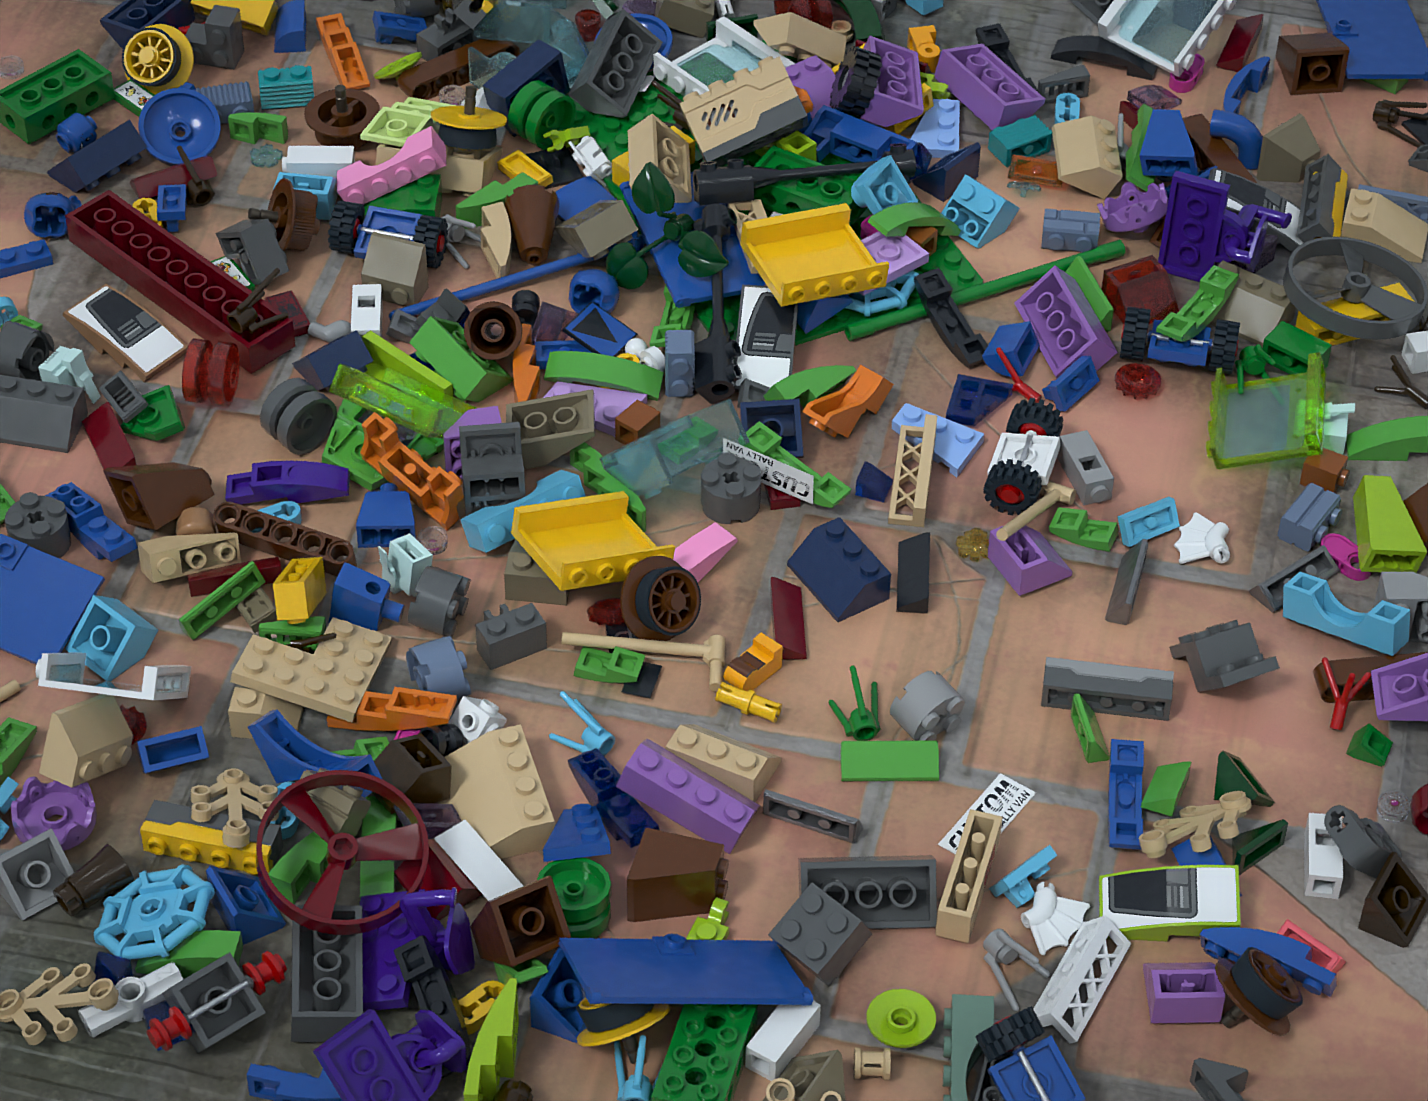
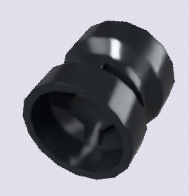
M530 290L516 292L512 297V309L519 316L521 323L532 325L533 329L539 322L540 298L535 292Z
M454 724L425 727L419 732L442 756H447L463 746L462 733Z

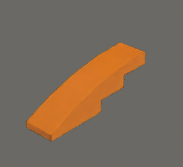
M337 13L317 17L316 26L340 85H344L349 89L370 87L357 44L353 42L349 27H346L342 14Z
M523 323L522 338L514 351L512 363L515 403L537 399L541 388L540 366H536V346L532 345V325Z
M394 687L392 694L365 691L353 723L327 715V725L332 728L395 731L447 724L457 702V695Z

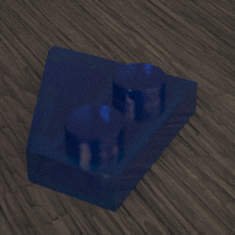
M958 374L947 408L946 419L963 425L976 426L1012 396L1013 384Z

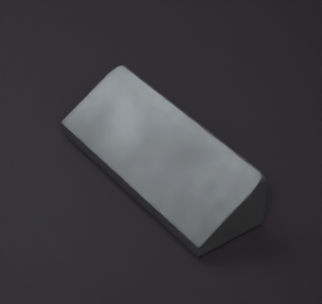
M1146 539L1138 542L1121 559L1105 620L1108 622L1122 625L1129 624L1146 562L1148 549Z
M1322 545L1252 588L1249 592L1266 608L1274 612L1283 606V586L1297 573L1303 572L1326 580L1341 570L1325 545Z
M767 789L764 791V815L854 844L863 829V824L857 818Z

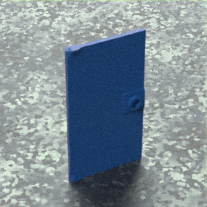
M1316 0L1326 24L1327 32L1333 34L1350 49L1345 72L1347 79H1424V81H1428V47L1407 0Z
M690 172L692 201L689 203H674V207L666 213L675 212L676 215L685 213L695 221L702 218V210L707 205L700 206L694 201L693 172ZM630 181L620 184V190L648 246L664 236V224L669 219L659 217L656 211L651 214L642 212L632 198V190L629 186ZM721 203L722 205L728 207V203ZM734 225L730 226V237L722 243V254L729 261V264L723 269L724 297L740 295L742 285L764 286L766 284L759 273L751 274ZM668 239L650 250L676 307H686L692 303L712 300V275L694 277L687 274L679 265L678 257L682 251L678 247L680 240L672 241Z
M0 534V650L36 665L38 660L42 659V653H61L75 631L93 595L97 594L105 578L30 547L28 544Z
M678 934L652 936V939H559V946L583 987L589 1004H767L811 1006L813 1004V994L808 987L804 986L774 941L688 940Z

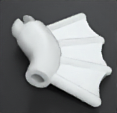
M1195 512L1190 522L1179 527L1181 537L1174 544V547L1180 552V564L1208 556L1220 564L1229 560L1230 552L1224 540L1229 533V528L1225 523L1218 522L1214 524Z
M1045 881L1037 885L1033 907L1021 914V921L1026 928L1031 929L1041 955H1045L1053 947H1067L1069 945V938L1072 934L1078 932L1083 923V916L1090 908L1089 903L1058 897L1052 883L1049 882V885L1044 887Z

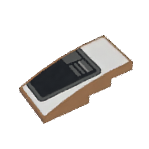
M108 284L103 285L63 312L65 319L101 355L107 352L122 368L128 365L143 382H146L179 359L188 350V346L159 319L134 300Z

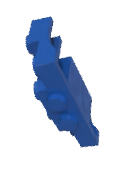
M825 105L817 111L811 124L803 133L817 143L816 162L819 163L828 153L854 163L878 161L883 152L890 151V145L896 143L906 144L907 149H912L914 155H917L918 142Z

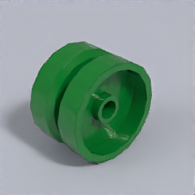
M540 80L532 81L525 85L515 96L508 113V126L513 133L528 140L538 148L546 150L553 146V142L549 137L544 138L543 134L552 130L564 131L572 128L576 116V105L572 98L555 90L550 85Z
M573 858L548 863L539 872L537 880L546 876L552 877L571 938H596L600 936L608 927L611 918V881L609 873L601 864L588 858Z

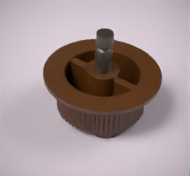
M337 85L335 89L323 92L312 98L305 107L304 116L307 125L315 131L316 140L321 145L354 146L355 151V149L369 142L361 140L360 134L380 111V106L376 99L366 92L349 89L344 85Z
M283 178L278 181L272 192L268 210L250 208L248 219H269V222L276 229V239L284 252L286 249L304 251L308 249L312 236L317 235L319 232L320 221L316 218L318 198L312 192L294 189L291 181Z

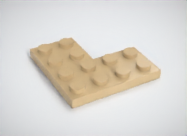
M332 617L324 634L336 633L337 637L319 643L314 654L253 634L232 671L230 682L353 723L364 693L369 690L390 647L392 637Z

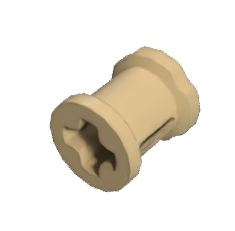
M860 1047L854 1048V1079H860L861 1076H882L884 1080H890V1048H884L883 1052L862 1051Z

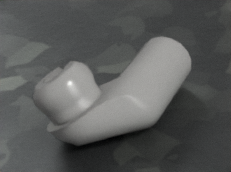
M338 320L327 326L313 321L308 327L309 335L328 343L351 333V324L345 320Z

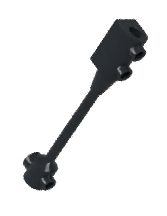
M904 143L891 144L890 151H884L881 158L891 155L905 180L910 184L911 177H914L916 173L914 152L912 149H907V145ZM730 159L727 161V167H717V162L714 161L701 162L700 169L693 171L694 201L700 206L754 200V189L773 185L779 183V181L863 173L877 161L784 170L755 167L749 164L744 165V159Z
M710 204L702 210V218L695 220L693 227L694 230H701L711 236L722 253V243L729 239L730 226L737 224V217L731 208L728 209L725 205ZM723 269L712 275L713 319L710 324L708 337L694 344L695 390L710 404L730 397L735 391V381L742 378L739 366L734 363V358L741 356V349L739 344L730 338L724 319Z

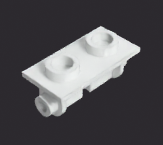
M585 136L577 146L570 141L569 144L574 150L572 157L580 166L586 167L583 170L584 174L591 176L606 187L602 179L612 174V163L602 152L593 137Z

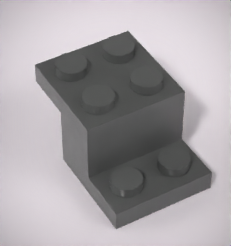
M520 422L459 426L465 515L468 516L484 507L500 506L525 497Z
M1237 620L1207 627L1206 630L1178 637L1180 643L1169 647L1173 659L1186 656L1197 692L1224 688L1280 668L1276 656L1264 658L1263 654L1260 653L1251 624L1238 625Z

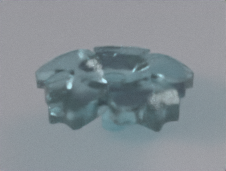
M265 144L260 147V150L253 148L250 151L251 164L257 167L266 166L268 168L276 166L278 160L282 159L283 152L278 149L273 150L272 144Z
M1012 181L1007 184L1009 188L1020 189V197H1026V191L1029 189L1041 191V187L1038 184L1031 182Z

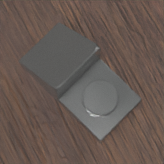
M446 288L438 300L418 316L416 322L422 327L427 319L433 316L459 323L469 315L470 310Z
M1198 1058L1193 1061L1190 1082L1204 1101H1244L1239 1093L1244 1091L1249 1072L1245 1068Z

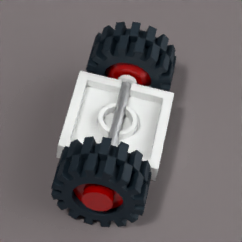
M1030 398L1028 403L1025 399L1021 400L1020 404L1017 403L1014 406L1008 420L1006 432L1009 433H1001L987 471L988 477L983 489V493L986 494V501L991 500L990 506L992 508L999 506L998 511L1001 513L1004 510H1008V515L1013 516L1014 511L1017 512V515L1021 514L1037 502L1042 485L1048 484L1061 447L1059 436L1064 420L1063 416H1059L1061 412L1058 409L1053 411V404L1044 405L1045 400L1040 399L1039 403H1035V398Z

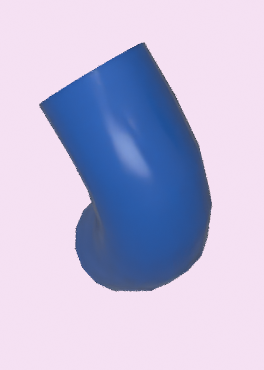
M1214 109L1210 124V136L1226 138L1234 142L1238 147V159L1245 168L1257 169L1263 136L1256 125L1242 115Z

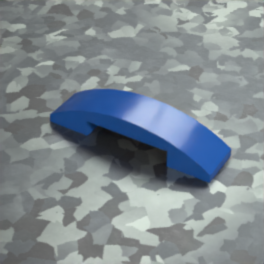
M1265 56L1249 63L1231 79L1225 91L1223 111L1239 114L1240 100L1246 91L1250 90L1258 93L1267 80L1270 57Z
M1111 739L1108 784L1109 847L1141 850L1139 836L1143 834L1141 803L1144 741Z

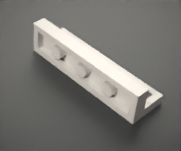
M1106 915L1082 923L1034 1007V1011L1042 1026L1053 1025L1070 1044L1078 1041L1131 945L1130 941ZM1108 936L1117 945L1113 954H1108L1106 944ZM1094 960L1100 961L1102 973L1100 978L1094 977L1092 965ZM1081 984H1086L1088 995L1086 1003H1081L1078 988ZM1067 1009H1072L1074 1019L1072 1028L1062 1018Z

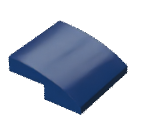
M591 176L583 177L556 191L560 204L557 217L564 222L600 200L617 199Z

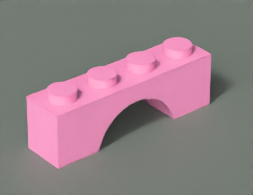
M430 126L407 137L401 150L382 164L368 166L359 160L338 170L337 193L346 202L364 205L446 166V145L433 127Z

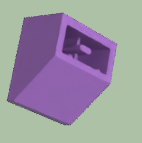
M498 406L467 410L443 434L445 471L447 473L452 471L462 479L459 426L502 423Z
M1025 525L1008 539L1001 541L996 536L997 531L1001 527L990 531L987 557L1019 596L1072 576V570L1040 532Z
M1212 962L1143 964L1151 1023H1207L1221 1021L1225 993L1216 975L1215 964Z

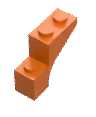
M860 364L853 377L842 389L810 401L802 412L812 417L809 421L810 424L836 438L839 433L848 438L862 413L864 414L866 410L877 414L894 384Z

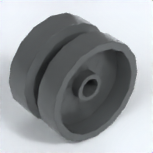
M298 377L288 379L279 384L268 395L260 413L261 427L274 439L279 440L291 453L298 455L310 453L318 448L329 437L337 418V409L332 400L323 393L318 392L309 382Z

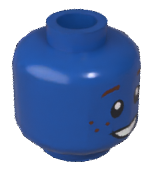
M74 113L58 124L56 139L66 152L72 151L76 153L97 139L95 131L97 125L90 116L87 115L85 117L80 113Z

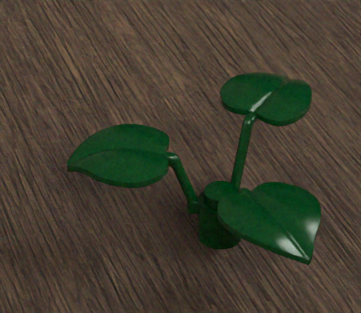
M652 162L646 163L633 183L632 198L642 212L651 214L656 211L659 217L669 219L664 224V236L639 252H636L634 246L629 242L615 245L607 257V273L616 278L619 287L636 289L642 286L648 279L649 269L641 256L668 239L672 241L680 240L678 247L682 251L679 254L678 262L687 274L694 277H707L724 269L729 264V261L723 256L711 236L701 230H694V221L691 216L685 213L676 215L675 212L666 213L674 207V191L661 170Z

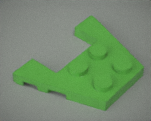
M347 387L342 404L337 412L336 421L323 451L321 463L348 468L350 480L373 491L389 481L367 464L360 454L364 443V431L362 423L357 420L370 407V399ZM422 429L407 447L416 450L425 461L434 456L435 453L441 452L444 449V442L441 438Z

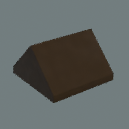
M1396 852L1390 853L1365 898L1358 929L1404 948L1409 946L1428 910V893Z

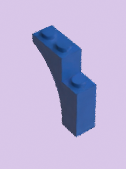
M278 709L269 711L247 726L277 784L299 780L303 771H318L320 767L329 771H358L383 779L370 754L344 756L327 751L301 735L282 716ZM360 788L363 790L361 796L364 798L372 793L370 790Z

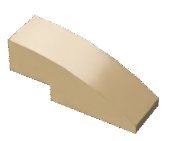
M503 202L481 207V249L497 279L509 275L511 266V226Z

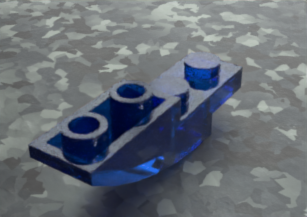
M597 748L568 759V765L583 794L591 806H597L603 824L616 841L623 839L630 848H633L640 844L645 828L659 830V825L634 797L616 787L621 774Z

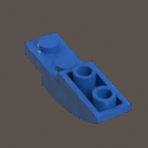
M72 482L61 485L55 491L45 495L62 501L65 504L70 532L97 559L100 560L106 557L109 561L113 562L138 548L135 538L105 516L102 505Z
M1241 927L1203 929L1200 933L1201 947L1204 948V952L1217 960L1225 958L1237 962L1248 947H1253L1271 956L1293 979L1301 982L1302 986L1313 994L1321 995L1323 993L1331 997L1337 986L1335 973L1311 962L1312 947L1295 939L1277 933Z
M251 1063L246 1075L250 1096L272 1101H342L324 1069H322L320 1077L316 1078L307 1073H293L279 1070L271 1065L261 1066Z

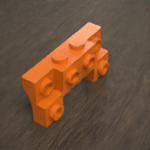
M374 412L361 424L364 431V443L360 451L362 459L387 481L395 484L399 491L408 492L413 503L446 531L449 530L460 519L456 507L464 498L461 479L454 472L449 471L447 473L440 466L437 468L434 466L430 467L413 448L409 449L399 441L398 427L390 418L385 417L383 419Z

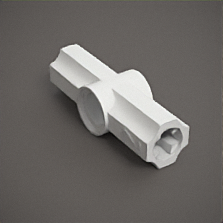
M172 962L142 978H123L115 986L119 992L118 1003L115 1007L103 1011L95 1008L93 1005H87L78 1010L80 1019L90 1037H95L124 1021H142V1018L147 1015L151 1007L166 1000L162 993L184 979L175 963Z

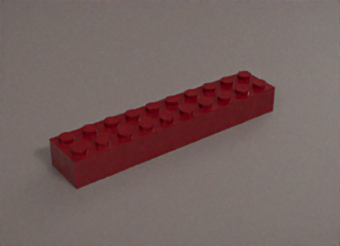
M112 191L104 192L65 215L69 241L249 373L253 374L296 346L293 320L289 317L262 327L252 334L247 330L242 334L235 332L227 321V315L235 310L236 306L241 304L252 291ZM262 298L253 306L258 314L256 323L282 314V312Z

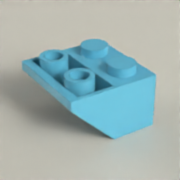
M278 173L274 188L279 180L283 178L289 179L294 189L309 191L317 195L316 218L319 220L331 219V214L338 197L337 179L335 177Z
M965 174L941 213L961 230L958 235L959 237L979 249L1004 233L1020 208Z

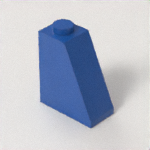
M1153 109L1139 155L1143 175L1173 176L1175 171H1180L1198 176L1195 152L1180 110Z

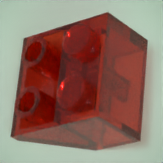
M1153 255L1104 270L1101 289L1113 307L1114 313L1123 323H1125L1128 306L1150 309L1149 324L1153 323L1154 319H1165L1170 312L1176 314L1179 312L1168 272Z

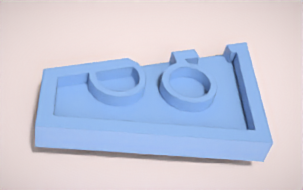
M933 99L934 106L925 112L910 138L918 142L917 155L915 157L943 158L959 150L960 100Z
M905 403L893 418L892 429L900 435L901 425L924 427L925 415L936 414ZM937 415L933 460L936 463H944L950 468L949 472L957 478L983 444L984 433ZM906 436V440L914 446L920 444L923 438Z

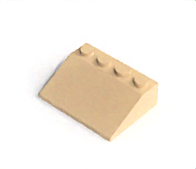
M383 143L377 146L376 165L382 164L394 157L402 147ZM446 146L447 165L430 174H441L442 193H451L452 190L463 191L462 195L471 196L490 184L503 147L495 146L486 150H463Z
M521 724L489 731L444 757L452 765L450 799L438 802L446 830L466 820L500 859L544 848L555 827V820Z

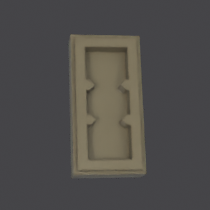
M261 586L236 605V608L254 633L259 631L260 623L273 622L277 619L276 607Z

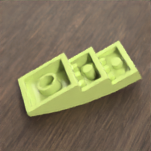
M408 97L404 103L395 102L391 108L383 106L360 134V139L403 147L407 137L430 126L433 127L437 134L439 133L441 123L431 118L432 110L439 107L457 105Z

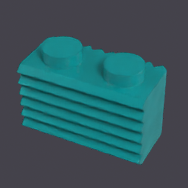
M296 65L291 68L286 67L285 69L270 67L258 71L262 110L307 106L309 101L314 98L312 69L309 65L307 67Z
M1036 115L1026 119L1021 118L1015 123L1004 127L999 126L990 131L988 149L1008 168L1010 165L1018 164V162L1022 163L1023 160L1026 161L1032 157L1035 158L1037 155H1044L1045 152L1049 153L1051 150L1052 131Z

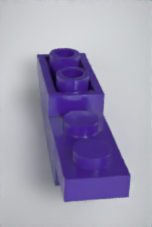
M309 461L252 463V472L227 475L225 499L227 502L247 504L287 497L289 501L298 504L349 496L350 471L348 468Z

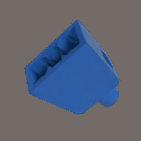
M384 483L381 485L380 491H369L365 494L356 522L358 548L389 547L390 541L409 533L416 539L415 521L408 492L398 491V487L393 483Z
M344 562L333 587L329 623L332 617L378 631L383 618L399 623L405 605L389 600L391 584L388 581Z

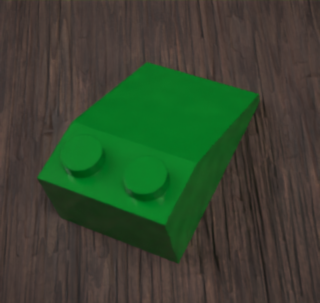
M427 174L364 204V215L366 216L370 205L440 217L442 205L441 174Z

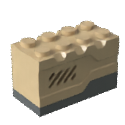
M773 56L762 59L758 62L759 68L749 71L748 68H743L733 74L734 79L727 83H724L723 80L715 81L708 86L709 91L701 95L698 94V91H695L683 97V102L679 103L682 114L705 162L714 161L717 162V167H722L728 164L727 161L730 159H739L808 126L807 113L813 111V103L806 90L793 86L780 56L774 59Z

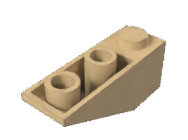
M237 533L175 535L138 542L141 571L152 583L241 563Z

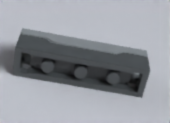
M1046 657L1041 706L1071 710L1073 696L1079 693L1094 713L1169 721L1174 671Z

